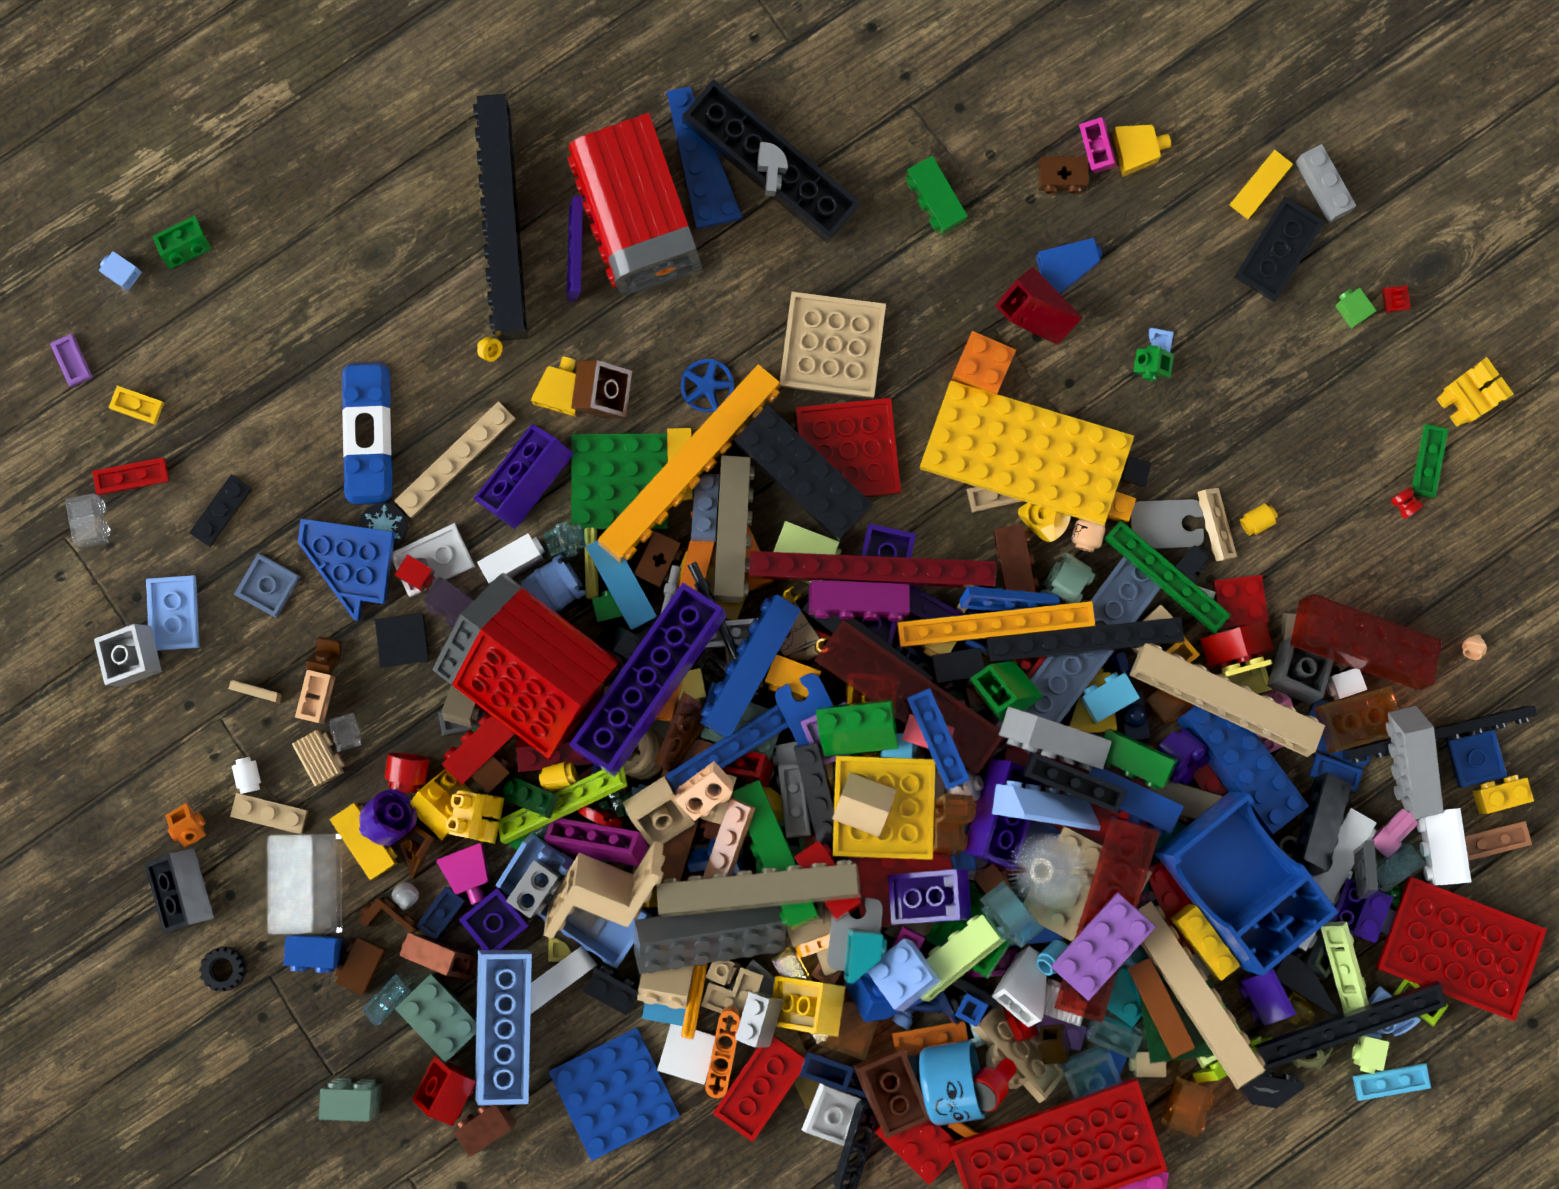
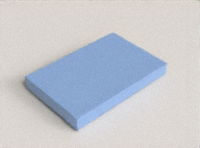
M196 576L146 579L148 626L152 628L157 651L200 648Z

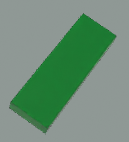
M1426 423L1423 425L1411 487L1414 495L1431 499L1436 498L1449 428Z

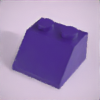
M1273 969L1263 976L1250 973L1238 979L1240 986L1237 989L1243 1000H1248L1251 1006L1249 1013L1255 1023L1259 1021L1261 1025L1266 1026L1296 1014Z

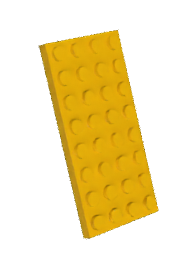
M950 380L921 461L920 470L1105 526L1134 436L1001 395H994L984 390Z

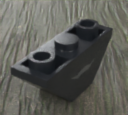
M1265 1070L1263 1074L1238 1090L1250 1104L1278 1108L1301 1091L1305 1083L1298 1081V1076L1283 1073V1078L1273 1076L1274 1072Z

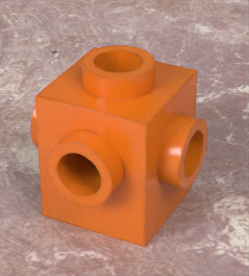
M187 803L165 815L171 838L175 842L179 841L184 848L206 836L203 828L206 825L204 818L199 812L195 813Z

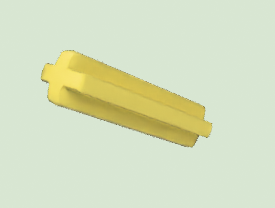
M596 528L584 529L586 598L588 599L599 597L598 569L586 549L587 545L597 541Z

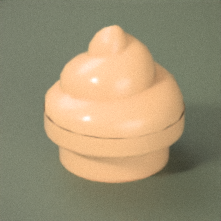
M1476 634L1464 640L1462 644L1463 654L1472 660H1479L1486 654L1487 645L1481 638V635Z

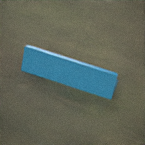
M598 540L587 545L586 549L629 628L634 630L647 622L649 625L657 620V616L626 559L619 563L598 545Z

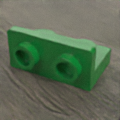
M195 215L152 236L161 258L169 269H173L212 249Z

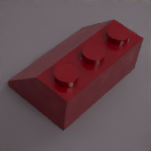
M588 717L582 720L549 759L516 735L518 772L542 771L544 767L562 762H572L574 767L594 765L575 752L569 745Z

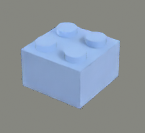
M905 938L886 952L885 955L881 956V961L867 971L893 1009L902 1012L941 982V979L914 942Z

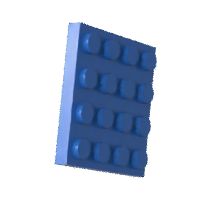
M638 1027L548 1071L591 1161L680 1117Z

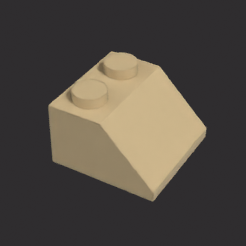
M665 776L622 802L630 820L650 847L654 841L664 844L695 824L692 818L675 801L676 793Z

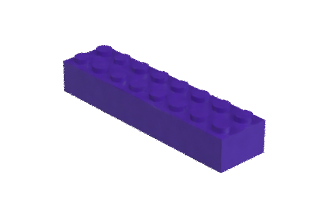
M682 583L569 744L572 749L615 778L656 719V716L727 617L724 609Z

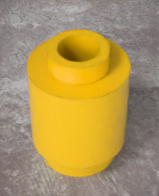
M1263 503L1244 514V517L1240 519V523L1248 536L1252 534L1257 535L1275 525L1278 515L1272 505L1267 506Z
M562 762L542 768L539 780L541 786L550 792L571 786L572 782L577 781V773L572 762Z

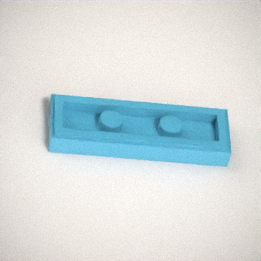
M1426 1063L1375 1071V1074L1353 1075L1358 1101L1431 1088Z

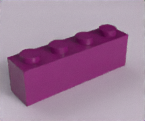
M812 580L809 585V615H815V618L818 619L839 616L843 620L864 617V620L868 621L888 618L889 621L898 622L906 619L910 613L909 584Z
M562 818L549 824L544 837L545 841L560 853L563 852L576 856L581 853L594 859L637 867L646 855L649 846L640 832Z

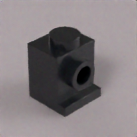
M1194 545L1177 562L1175 567L1192 582H1195L1197 578L1193 575L1199 576L1207 568L1205 562L1209 559L1210 553L1203 547Z

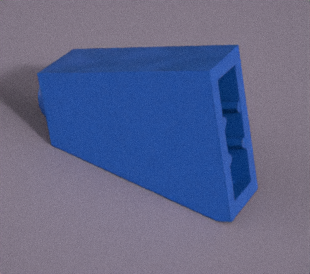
M1094 238L1039 251L1036 260L1040 274L1061 295L1098 265L1100 258H1102L1100 245L1095 244Z

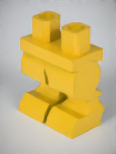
M1487 357L1477 363L1474 369H1469L1445 387L1444 392L1437 398V401L1443 408L1452 403L1455 404L1458 411L1451 415L1450 418L1457 427L1466 422L1468 424L1497 406L1499 402L1501 403L1514 395L1502 377L1488 385V388L1479 390L1485 383L1500 375Z
M457 790V794H453L451 798V805L454 807L452 817L447 819L445 828L449 830L448 834L495 844L500 822L482 819V816L500 819L505 798Z

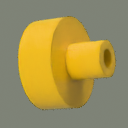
M487 336L478 342L477 351L482 359L493 362L500 357L502 343L498 339Z

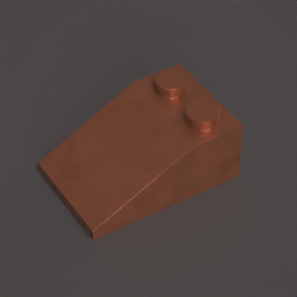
M897 1046L853 1065L861 1087L886 1139L930 1120L923 1095L903 1048Z

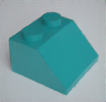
M848 929L844 979L848 983L857 981L881 961V954H886L887 940L883 938L880 932Z

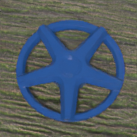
M715 359L699 360L691 364L684 371L680 385L681 393L684 400L693 409L701 412H714L720 406L716 397V390L730 388L729 396L734 391L733 376L724 364ZM709 364L705 376H700L691 371L699 365ZM716 366L725 371L729 381L715 380ZM687 377L697 384V388L688 397L685 392V380ZM704 395L707 396L712 408H702L692 402Z

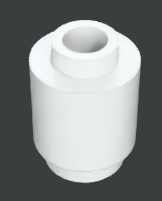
M250 757L235 760L236 765L232 766L236 787L240 789V793L244 794L260 790L259 784L261 780L256 760L251 761Z

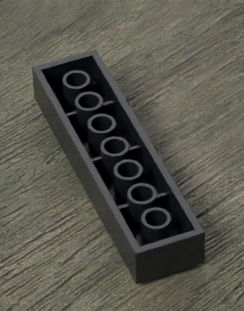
M714 79L683 114L682 122L764 191L766 188L767 172L757 171L760 142L771 143L780 148L786 156L788 169L786 174H777L782 175L781 190L776 189L775 196L771 197L827 244L857 210L860 201Z

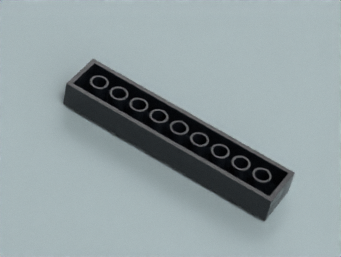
M506 94L477 96V104H473V112L477 126H479L475 127L476 142H478L479 149H481L477 151V162L482 174H478L480 189L482 188V194L484 195V197H480V205L484 218H486V221H482V230L486 241H488V244H484V255L490 268H486V280L491 288V291H487L488 305L491 306V311H493V315H489L490 329H492L493 334L497 335L499 341L528 339L511 111Z

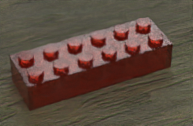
M1311 594L1299 600L1290 645L1404 686L1422 690L1434 685L1442 639L1319 595Z

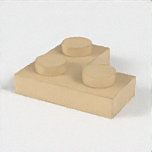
M740 967L733 990L709 982L701 1006L719 1013L725 1007L734 1006L743 1013L748 993L759 991L764 975Z

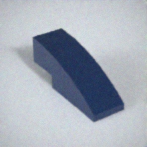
M807 1052L799 1076L866 1098L853 1065Z

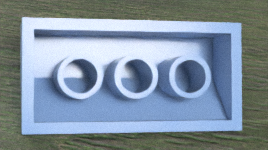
M1007 781V785L996 784L992 814L1100 831V824L1090 803L1066 792H1063V795L1059 794L1060 790L1045 787V792L1040 791L1041 786L1026 784V788H1021L1022 783Z

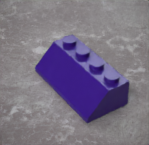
M531 424L473 499L515 530L524 520L530 509L539 501V498L548 486L553 483L562 468L568 464L573 453L555 437Z

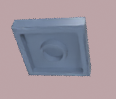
M257 553L234 595L278 618L301 576Z

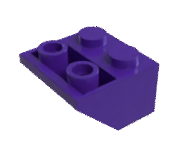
M1346 878L1335 907L1339 913L1330 922L1347 921L1349 932L1353 936L1376 943L1393 897L1376 891L1367 899H1358L1356 882Z

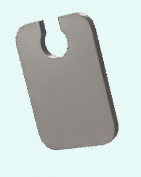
M1194 499L1139 501L1134 504L1130 516L1131 529L1154 549L1191 548L1194 545L1198 547L1204 541V529H1196L1191 532L1186 531L1182 527V520L1185 516L1203 517V511L1199 501Z
M865 898L866 913L861 919L852 918L850 913L838 922L832 917L827 963L832 969L845 971L848 929L880 932L883 906L877 899Z

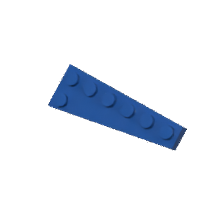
M685 87L667 91L696 229L742 220L741 212L716 150L682 122L683 114L695 101L691 88Z

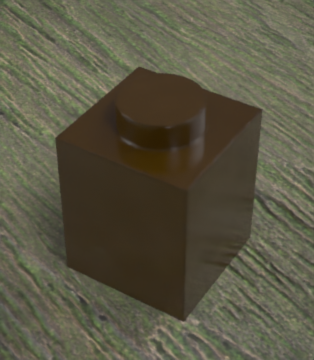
M1064 1024L1040 1026L1037 1045L1044 1065L1068 1063L1071 1043Z

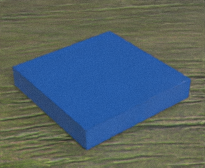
M1495 730L1446 741L1458 788L1507 777Z

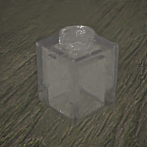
M354 713L330 719V733L337 752L361 745V733Z

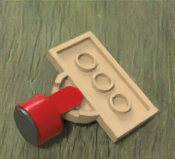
M1000 1003L997 1008L991 1007L981 1018L978 1026L973 1028L975 1033L989 1047L986 1053L988 1068L979 1069L972 1077L979 1109L982 1111H994L1008 1095L1009 1089H1017L1022 1085L1041 1103L1067 1073L1060 1064L1044 1065L1036 1037L1016 1042L1004 1015L1003 1006Z

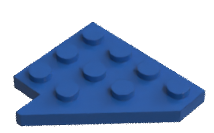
M300 519L298 544L354 620H361L363 601L386 604L395 538L394 531Z

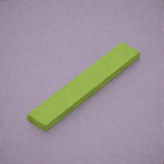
M622 766L615 778L601 770L555 792L554 794L560 797L551 819L522 808L497 820V822H500L498 828L500 842L507 844L626 787L624 767Z

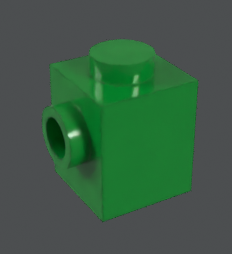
M609 590L602 592L601 597L592 599L599 624L624 618Z

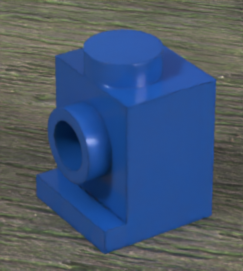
M966 993L955 1016L977 1027L988 1005Z

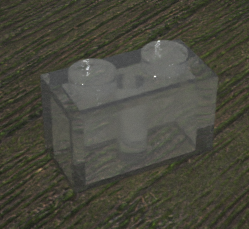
M94 493L65 499L73 546L83 549L107 544L110 528L108 523L104 521L103 513H106L104 500Z

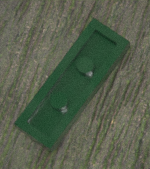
M509 775L500 797H504V800L551 819L560 796Z

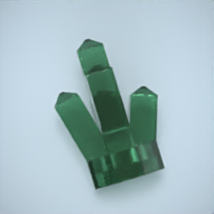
M622 788L601 798L598 804L601 811L608 809L615 811L619 819L626 816L622 802L632 797L633 794L631 791Z

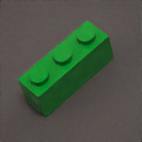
M933 156L907 169L905 181L911 191L915 190L919 197L917 202L923 211L927 210L930 215L929 222L935 232L939 231L942 236L966 223L968 215Z
M1113 729L1106 731L1103 738L1112 741L1104 766L1111 769L1114 766L1123 769L1122 774L1132 779H1136L1138 776L1146 780L1145 785L1157 790L1159 787L1164 788L1167 786L1178 759Z

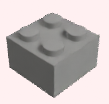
M132 624L94 639L104 684L107 686L122 687L162 672L151 626Z

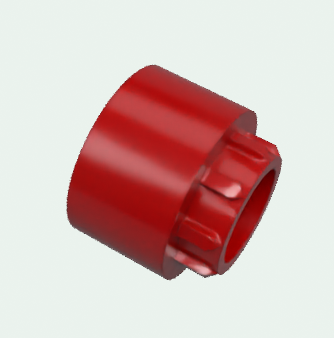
M388 753L384 776L386 780H389L388 787L404 793H417L421 785L426 784L430 759L411 753Z

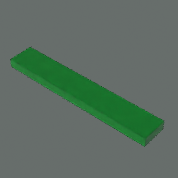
M1121 520L1104 538L1106 542L1213 634L1231 616L1229 612Z

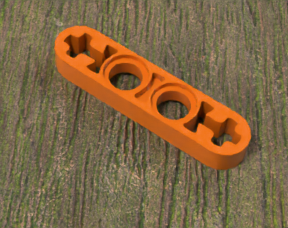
M734 1006L725 1007L718 1020L705 1085L707 1094L713 1098L723 1097L727 1092L738 1042L735 1038L742 1017L741 1011ZM728 1015H733L734 1019L731 1029H726ZM728 1036L732 1039L733 1044L731 1046H723L719 1038ZM719 1058L725 1059L728 1062V1067L724 1069L718 1068L715 1060ZM717 1076H721L719 1090L714 1089Z

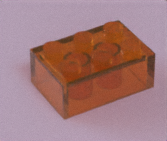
M1391 686L1314 707L1319 723L1325 725L1322 735L1328 753L1339 752L1390 737L1386 729V723L1389 722L1388 712L1398 710Z

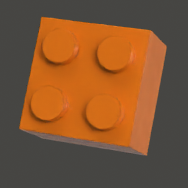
M972 331L951 380L997 395L1016 349Z

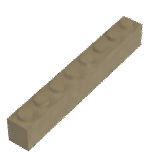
M845 860L836 862L837 866L816 863L812 864V868L802 869V866H789L787 871L777 872L776 868L763 869L760 874H752V871L737 872V876L730 877L726 873L713 874L711 879H703V876L688 877V881L678 882L677 878L664 879L663 883L657 886L658 914L662 917L859 898L861 897L859 870L856 864H852V861Z

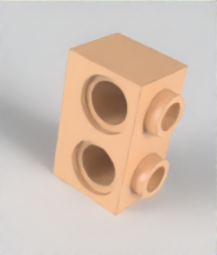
M307 670L295 717L324 724L336 677Z
M713 761L676 789L675 801L695 821L700 816H707L715 805L719 802L724 803L731 797L733 781ZM716 783L719 784L720 787L714 788L710 785ZM692 798H700L701 801L695 802V801H692L691 799H692Z

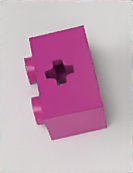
M1101 117L1079 124L1091 170L1096 174L1118 167L1106 121Z

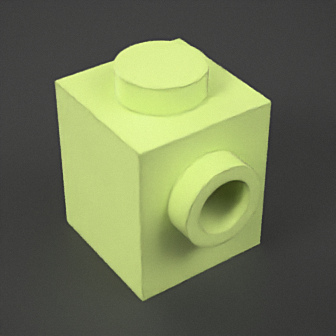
M1367 1036L1359 1037L1358 1044H1355L1352 1050L1354 1064L1361 1066L1360 1071L1375 1074V1070L1384 1071L1389 1042Z

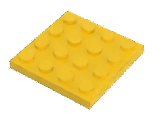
M836 756L834 813L849 772L896 789V793L879 837L834 820L833 856L933 859L934 760Z

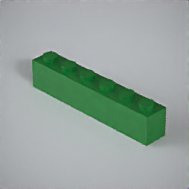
M755 781L733 791L732 794L735 799L755 807L746 836L751 835L754 843L750 847L755 859L760 857L764 865L759 867L761 873L763 869L776 868L777 872L787 871L789 866H797L760 781ZM813 902L781 905L783 911L779 912L784 926L789 925L792 931L820 919Z

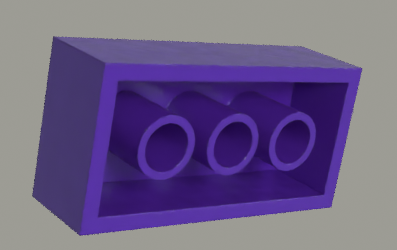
M991 758L984 779V789L981 790V796L978 799L962 853L991 865L994 864L996 867L1017 870L1031 820L992 814L996 784L1007 785V781L1022 783L1021 788H1026V784L1042 786V782L1024 776L1022 774L1023 766L1012 761Z

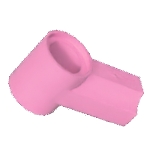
M1401 809L1386 826H1382L1376 831L1371 841H1375V848L1383 856L1389 858L1402 845L1401 841L1419 823L1409 812Z

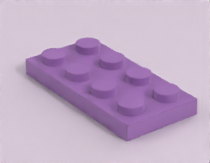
M1117 892L1052 963L1051 968L1089 1001L1156 926Z

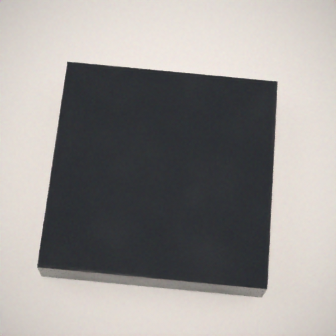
M423 613L375 619L381 668L429 661Z

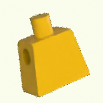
M1153 125L1118 126L1112 132L1122 177L1156 164L1161 157L1160 150L1171 148L1169 134L1156 136Z
M562 357L559 369L551 366L546 368L531 398L533 405L577 417L578 410L571 409L576 377L573 369L576 360Z

